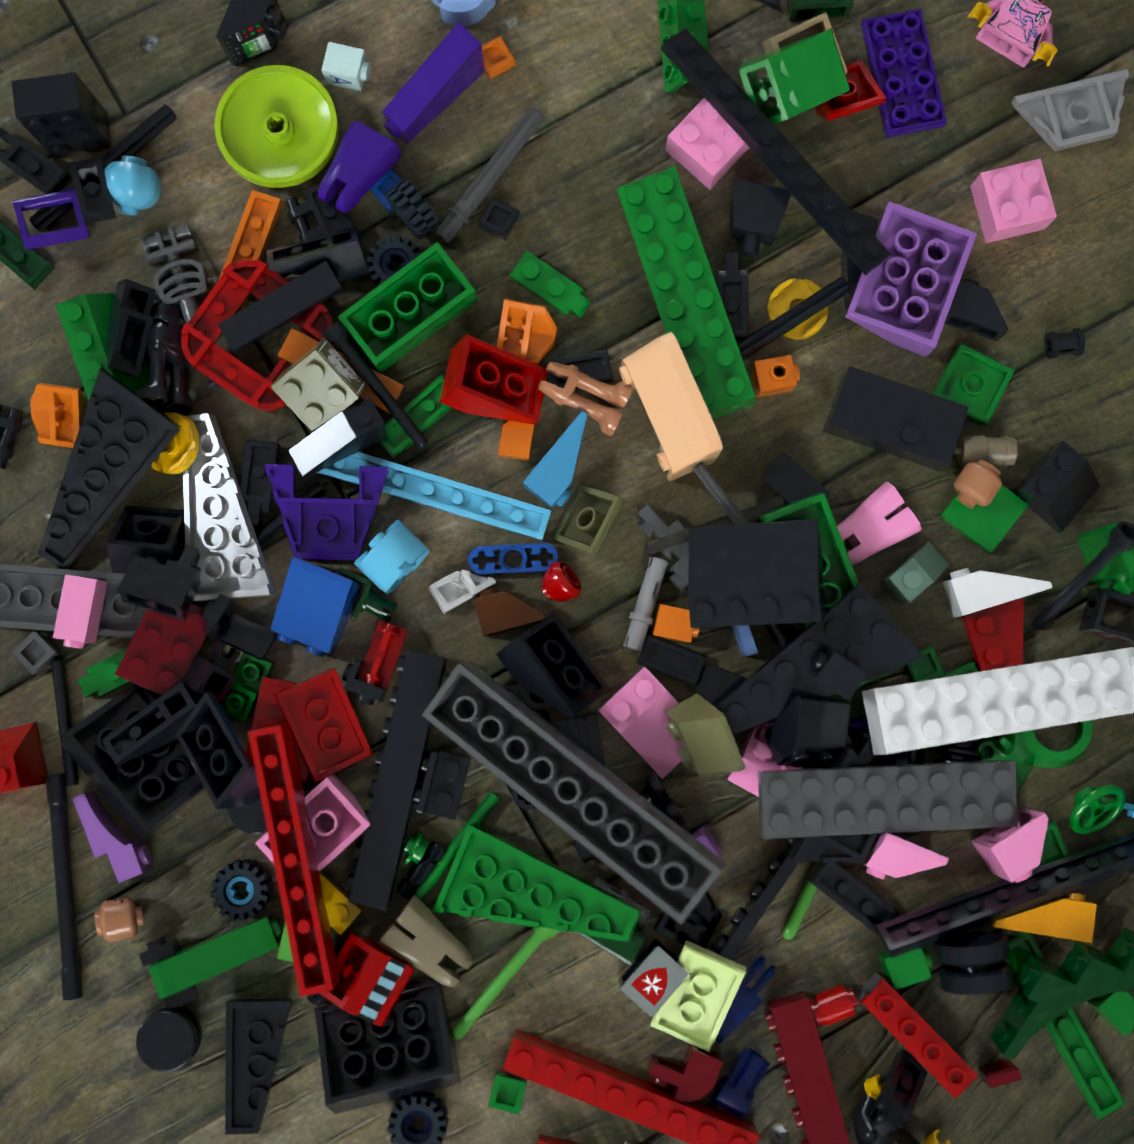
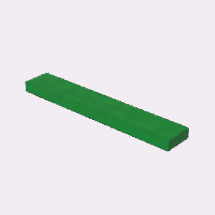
M1019 932L1008 939L1010 956L1006 959L1013 966L1015 975L1029 953L1045 960L1031 933ZM1073 1008L1068 1009L1048 1022L1044 1027L1094 1117L1099 1120L1126 1105Z

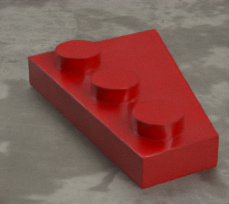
M1024 598L961 616L978 672L1023 665Z

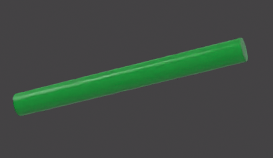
M490 791L446 848V854L440 862L436 861V867L421 886L418 885L416 887L415 895L419 899L423 900L455 859L468 825L474 823L480 826L501 798L494 792Z

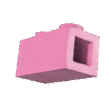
M65 574L53 638L63 639V646L83 649L84 643L96 644L108 582Z

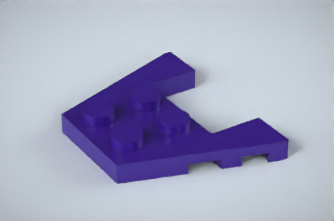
M265 464V471L270 478L274 490L272 492L275 501L278 502L294 557L298 559L357 560L363 550L389 473V466H359V499L296 497V464Z

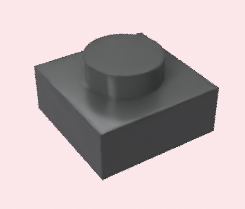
M34 630L11 653L33 675H38L60 652L40 631Z

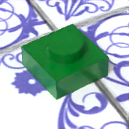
M496 1071L488 1107L519 1115L527 1079Z

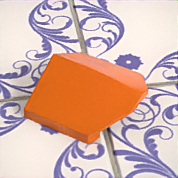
M504 299L497 347L538 365L554 346L557 326L546 306Z
M46 383L37 384L35 392L30 399L31 418L39 435V443L73 448L87 409L81 389Z

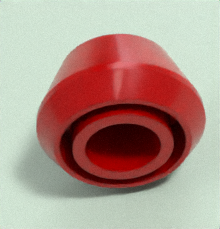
M553 562L542 578V591L551 601L563 602L580 596L581 582L575 572L564 562Z

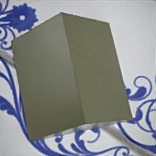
M579 484L552 539L595 560L623 505L624 499Z

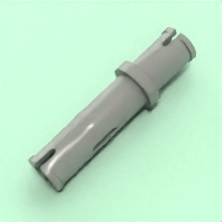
M649 557L648 567L634 613L630 612L629 615L631 623L623 647L642 652L648 627L653 625L654 619L651 617L666 568L669 564L668 561Z

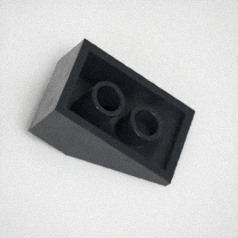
M555 613L516 637L496 654L516 682L570 719L574 718L610 690Z

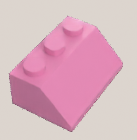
M335 774L326 777L304 798L319 872L371 825L356 797ZM266 832L255 844L274 864L268 832Z

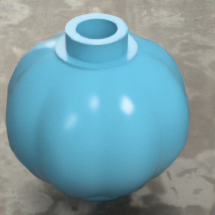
M123 155L121 161H113L104 169L112 203L119 207V213L138 216V210L151 208L159 200L162 190L161 181L156 171L147 167V160Z

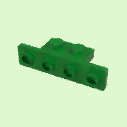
M657 0L661 37L660 49L665 40L687 29L709 53L705 0ZM662 51L665 92L672 94L687 83V78Z

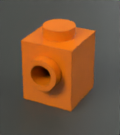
M791 355L754 361L750 368L756 398L792 392L797 386V382L800 381L798 364H793Z

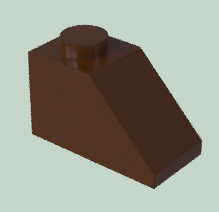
M497 587L479 592L480 597L474 599L482 633L485 637L540 623L544 620L542 612L505 591L498 592Z

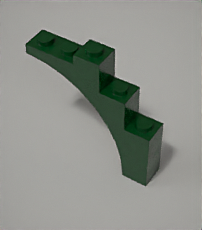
M1124 928L1108 954L1077 940L1071 951L1066 955L1061 966L1029 953L1014 977L1019 991L1012 998L1008 1008L989 1035L1003 1056L1014 1060L1026 1043L1038 1031L1068 1009L1098 996L1117 991L1134 990V931Z

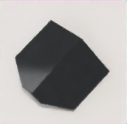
M706 891L682 924L662 910L653 929L682 945L687 940L702 948H706L722 914L716 908L708 891Z

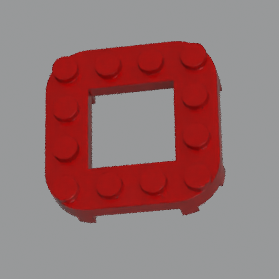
M243 260L234 264L230 263L223 270V275L191 320L184 324L181 331V346L185 358L198 371L252 408L260 411L275 412L287 404L275 393L271 385L292 364L280 359L268 378H264L216 345V342L223 334L218 324L238 313L250 295L260 300L289 283L276 272L269 271L267 264L259 260ZM322 303L290 321L301 329V333L318 342L323 339L321 335L333 325L331 316Z

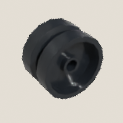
M973 932L956 934L935 942L937 960L946 964L939 972L941 988L945 992L960 995H980L1004 991L1015 985L1013 966L1003 961L1010 956L1008 936L995 932Z

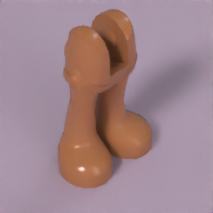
M549 362L546 370L559 378L567 380L564 388H561L555 384L541 381L538 389L553 399L555 404L559 406L564 404L585 412L599 423L601 432L611 437L619 424L622 411L598 404L574 391L576 387L619 409H623L633 391L631 384L625 385L623 380L616 385L606 384L582 373L573 364L565 365Z

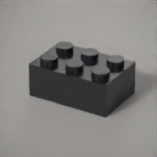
M75 72L11 81L16 119L51 155L66 157L71 155L72 152H98L102 148L112 147L107 111Z

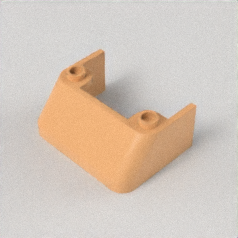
M672 332L664 334L622 359L621 367L619 368L621 378L625 385L631 384L633 389L636 388L660 442L661 452L656 455L662 470L669 471L667 474L668 481H673L694 472L693 468L700 462H703L705 466L713 464L723 449L722 442Z

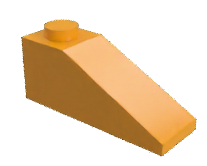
M1072 892L989 922L988 924L1001 929L1092 943L1097 904L1085 900L1086 894Z

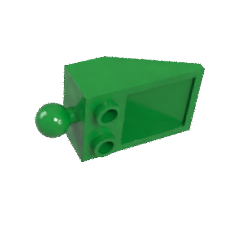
M832 28L743 62L739 68L745 88L744 93L773 124L792 118L850 91ZM766 68L767 76H758L757 69ZM767 98H776L777 105L774 107L769 106L766 102Z

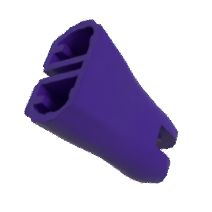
M359 121L352 122L331 166L321 181L317 194L318 198L325 203H329L338 190L343 188L337 199L336 209L344 213L351 211L364 195L400 160L402 156L401 150L389 138Z

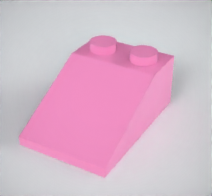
M643 667L598 711L662 779L681 762L677 754L680 746L678 741L672 739L666 728L669 720L665 713L666 710L679 703L649 670Z

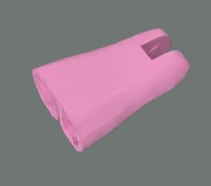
M887 481L837 526L842 541L847 539L853 548L847 550L852 566L922 531L921 524L909 507L901 508V505L905 503L896 488Z

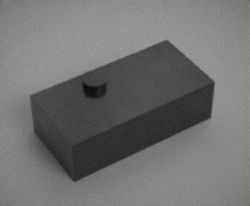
M849 366L842 374L823 432L941 471L951 464L969 406Z

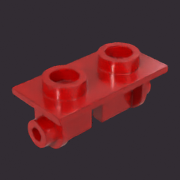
M378 620L358 680L388 690L408 630Z

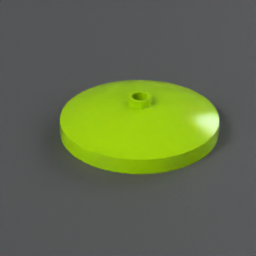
M269 65L243 74L225 91L215 115V136L224 158L241 177L260 186L285 188L309 180L324 168L332 157L337 145L339 121L336 108L328 91L316 78L295 67Z

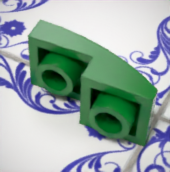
M243 652L234 673L238 677L222 704H219L224 714L244 723L248 721L257 704L262 677L269 678L275 661L266 657L263 660H259Z

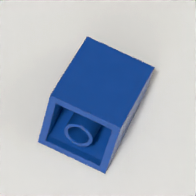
M293 557L270 630L279 633L277 639L295 646L296 641L308 645L306 651L317 656L324 657L325 652L334 654L363 585Z

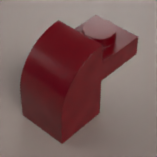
M689 1044L681 1066L651 1054L647 1070L648 1075L652 1076L651 1080L664 1087H669L670 1084L674 1085L672 1089L674 1100L692 1102L703 1098L714 1087L723 1060L718 1052L711 1050L709 1053Z

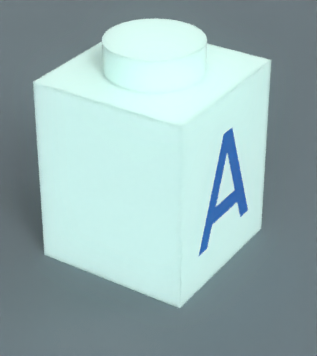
M328 42L321 71L326 84L362 91L364 81H368L370 78L371 63L368 62L364 49Z

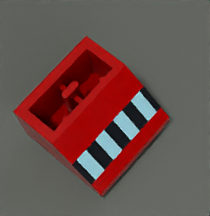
M350 934L336 958L340 981L334 990L319 994L342 1010L382 1027L415 968L377 946L376 942L366 935Z

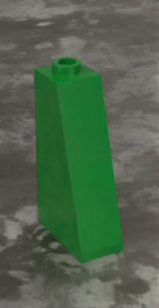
M270 913L181 949L174 955L155 962L149 967L160 1000L279 948L280 938H282L283 934L279 920H273Z

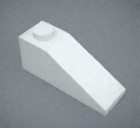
M969 568L950 573L952 579L942 582L953 617L964 616L1053 588L1049 581L982 570L970 573Z

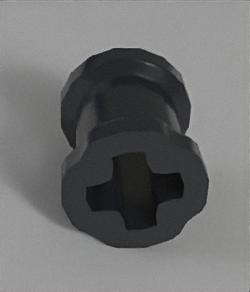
M1073 328L1071 332L1056 334L1053 331L1045 334L1044 350L1048 359L1072 353L1075 356H1080L1084 352L1085 338L1081 328Z

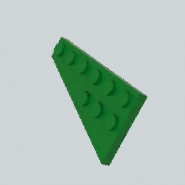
M472 823L467 827L433 912L455 913L464 917H481L496 922L535 928L545 927L561 932L571 931L588 934V936L627 942L631 939L643 909Z

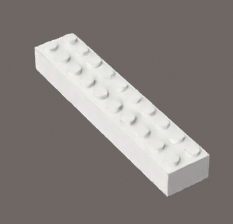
M1134 647L862 691L874 755L891 754L1134 713Z

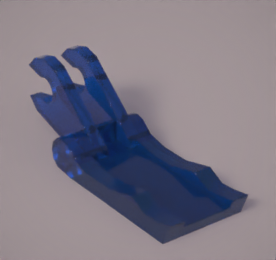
M763 955L754 961L743 977L715 1039L719 1044L763 1002L757 994L776 973L774 971L776 967L774 965L769 966L752 988L747 986L765 965L764 960L766 958Z

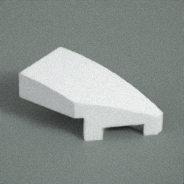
M462 569L461 572L455 571L431 584L429 590L443 614H446L480 594L479 592L490 588L496 584L494 578L482 577Z

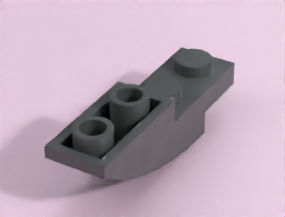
M646 505L637 513L636 517L640 520L637 526L646 536L650 537L653 535L661 543L658 549L667 559L671 560L674 558L677 561L669 569L672 574L669 579L681 592L684 589L688 591L689 532L678 519L667 527L654 511Z

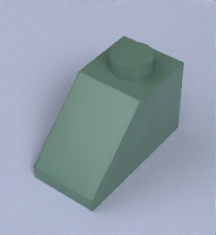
M928 541L882 579L881 582L900 605L910 603L934 583L949 564Z

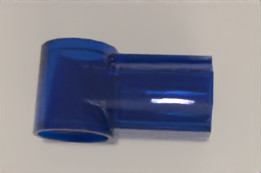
M745 1046L728 1076H723L717 1084L711 1101L735 1117L742 1119L753 1102V1092L769 1067V1061L753 1049Z

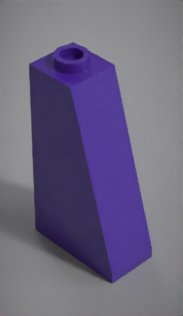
M460 22L450 31L384 108L383 114L386 120L384 126L395 139L400 137L408 144L485 72L481 43Z

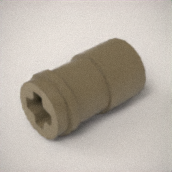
M960 435L954 455H956L959 466H966L970 462L977 463L979 460H983L991 465L1007 467L1008 465H1014L1016 462L1017 441L1014 437Z

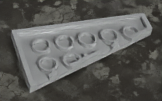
M209 413L187 416L195 423L199 433L197 457L190 468L183 472L185 547L187 545L197 548L200 554L197 567L201 568L199 575L201 584L193 602L216 600L219 594H223L231 599L276 595L216 417Z

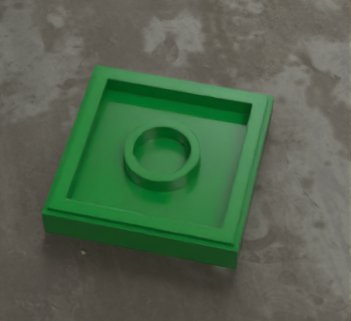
M960 342L956 346L932 394L969 406L966 417L986 426L1015 370Z
M1002 485L988 506L981 507L975 505L973 509L957 500L959 494L956 493L939 517L987 554H991L1028 504Z

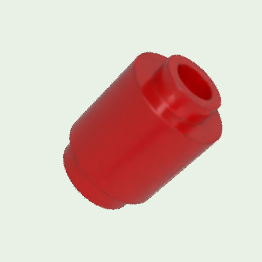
M843 984L814 995L815 999L810 1001L818 1027L824 1024L828 1027L856 1015L854 1008L859 1007L852 989L845 990Z

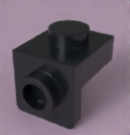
M355 659L353 664L348 663L342 677V681L346 682L344 689L357 693L356 700L370 705H374L375 700L383 702L388 690L358 680L364 661Z

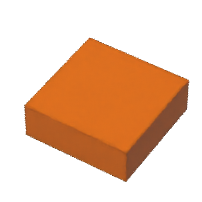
M501 35L482 45L484 68L489 79L516 66V60Z

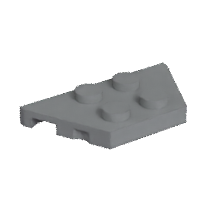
M1125 69L1015 96L1011 101L1012 106L1054 152L1112 138L1118 132L1120 122L1119 111L1123 107L1124 102L1122 94L1129 71Z

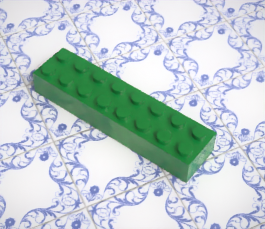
M676 167L668 168L616 188L666 334L672 332L676 337L712 420L756 405V397Z

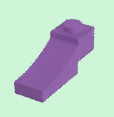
M95 791L72 798L94 857L97 858L108 854L118 883L152 870L150 864L152 862V855L149 848L143 845L141 840L136 842L131 840L113 823L105 812Z

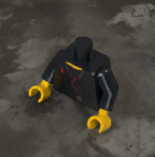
M880 1074L866 1079L864 1089L867 1095H863L853 1118V1127L858 1144H921L903 1126L897 1127L894 1132L891 1131L885 1134L884 1137L873 1128L875 1118L880 1112L876 1107V1099L884 1083L879 1085ZM940 1129L927 1135L924 1138V1144H940L937 1140V1134L940 1132ZM947 1139L941 1144H950V1140Z

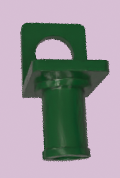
M340 567L338 572L366 584L351 619L356 621L359 612L363 613V611H366L390 622L393 615L383 611L381 608L384 607L394 612L397 604L372 594L373 590L370 589L373 584L372 581Z

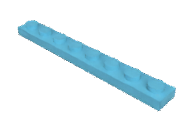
M360 452L316 472L359 485V466H389V473L382 493L543 541L551 515V510Z

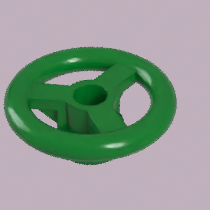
M1104 785L1096 789L1093 786H1087L1081 789L1074 797L1075 807L1069 818L1071 829L1078 834H1090L1106 827L1122 811L1126 801L1124 790L1117 785ZM1109 794H1114L1116 797H1115V798H1106V797H1103V796L1109 795ZM1106 811H1108L1104 816H1102L1100 819L1096 820L1098 817H1100V816L1103 815ZM1083 813V822L1080 824V817Z

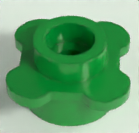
M418 831L415 837L410 835L402 849V853L405 854L404 863L408 864L409 861L418 864L423 857L429 841L422 838V832Z

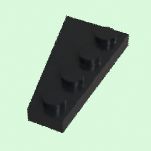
M293 998L229 999L226 1002L225 1135L258 1134L261 1130Z

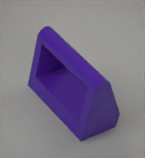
M76 189L12 200L25 250L90 238L87 226L83 220ZM73 202L79 227L30 236L23 214L24 211Z

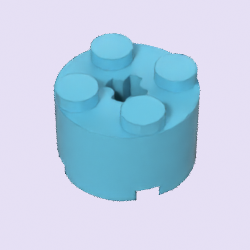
M396 520L387 529V535L383 532L378 533L368 544L372 550L370 552L365 551L354 563L386 594H390L406 580L405 577L411 571L414 572L430 552L426 545L400 520Z

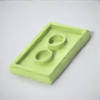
M686 940L677 963L688 972V977L656 1012L650 1026L710 1053L747 967Z

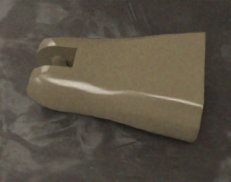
M415 894L404 905L376 943L380 948L414 966L440 984L452 988L456 986L461 978L444 963L447 956L467 970L475 961L468 949Z

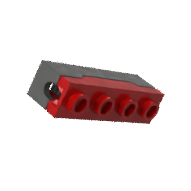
M877 972L854 994L955 1099L978 1077L965 1061Z

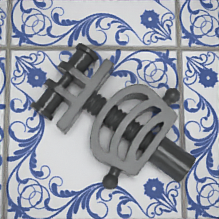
M187 222L184 223V226L176 229L173 226L168 227L169 234L163 236L159 230L155 232V236L146 239L145 237L141 238V243L147 253L145 255L146 261L151 266L168 261V264L161 267L153 277V285L158 296L154 297L152 306L156 307L160 302L181 307L186 323L191 320L199 309L198 301L206 299L211 292L210 285L215 286L219 280L218 276L209 278L207 270L198 261L181 259V256L199 251L198 245L192 239L194 238L193 232ZM190 238V240L180 243V240ZM172 241L173 245L167 247L166 242ZM156 248H159V249H160V250H158V251H155V252L150 253V251L153 250V249H156ZM194 269L199 272H186L185 270Z

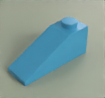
M583 411L580 412L523 481V487L551 510L556 505L562 507L572 495L569 489L572 487L587 421V414Z

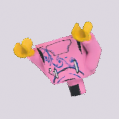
M991 0L987 3L978 2L967 16L969 19L973 17L979 21L977 26L982 28L975 39L1023 68L1031 58L1033 61L1040 58L1046 62V66H1049L1057 53V48L1053 45V26L1048 22L1052 12L1049 8L1042 5L1045 0Z

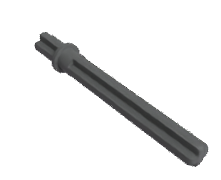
M531 107L527 110L456 205L449 207V214L434 232L440 241L449 244L461 227L468 225V218L542 123L544 116L538 109Z

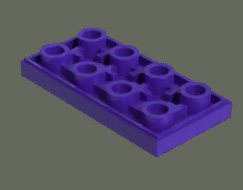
M916 9L862 20L860 26L871 75L886 96V102L878 105L885 138L945 127L947 119L922 10Z

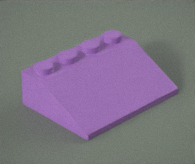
M889 201L875 237L891 253V256L867 276L863 272L861 273L845 317L897 347L927 357L936 348L977 233Z

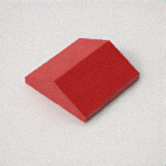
M862 60L846 65L848 72L845 74L850 91L815 106L814 109L817 115L827 121H831L886 102V96Z

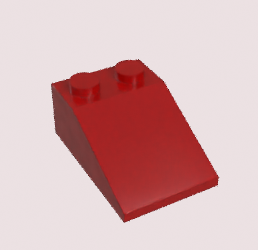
M466 334L451 349L439 402L467 414L536 425L539 422L544 395L538 387L541 381H546L548 371L544 367Z

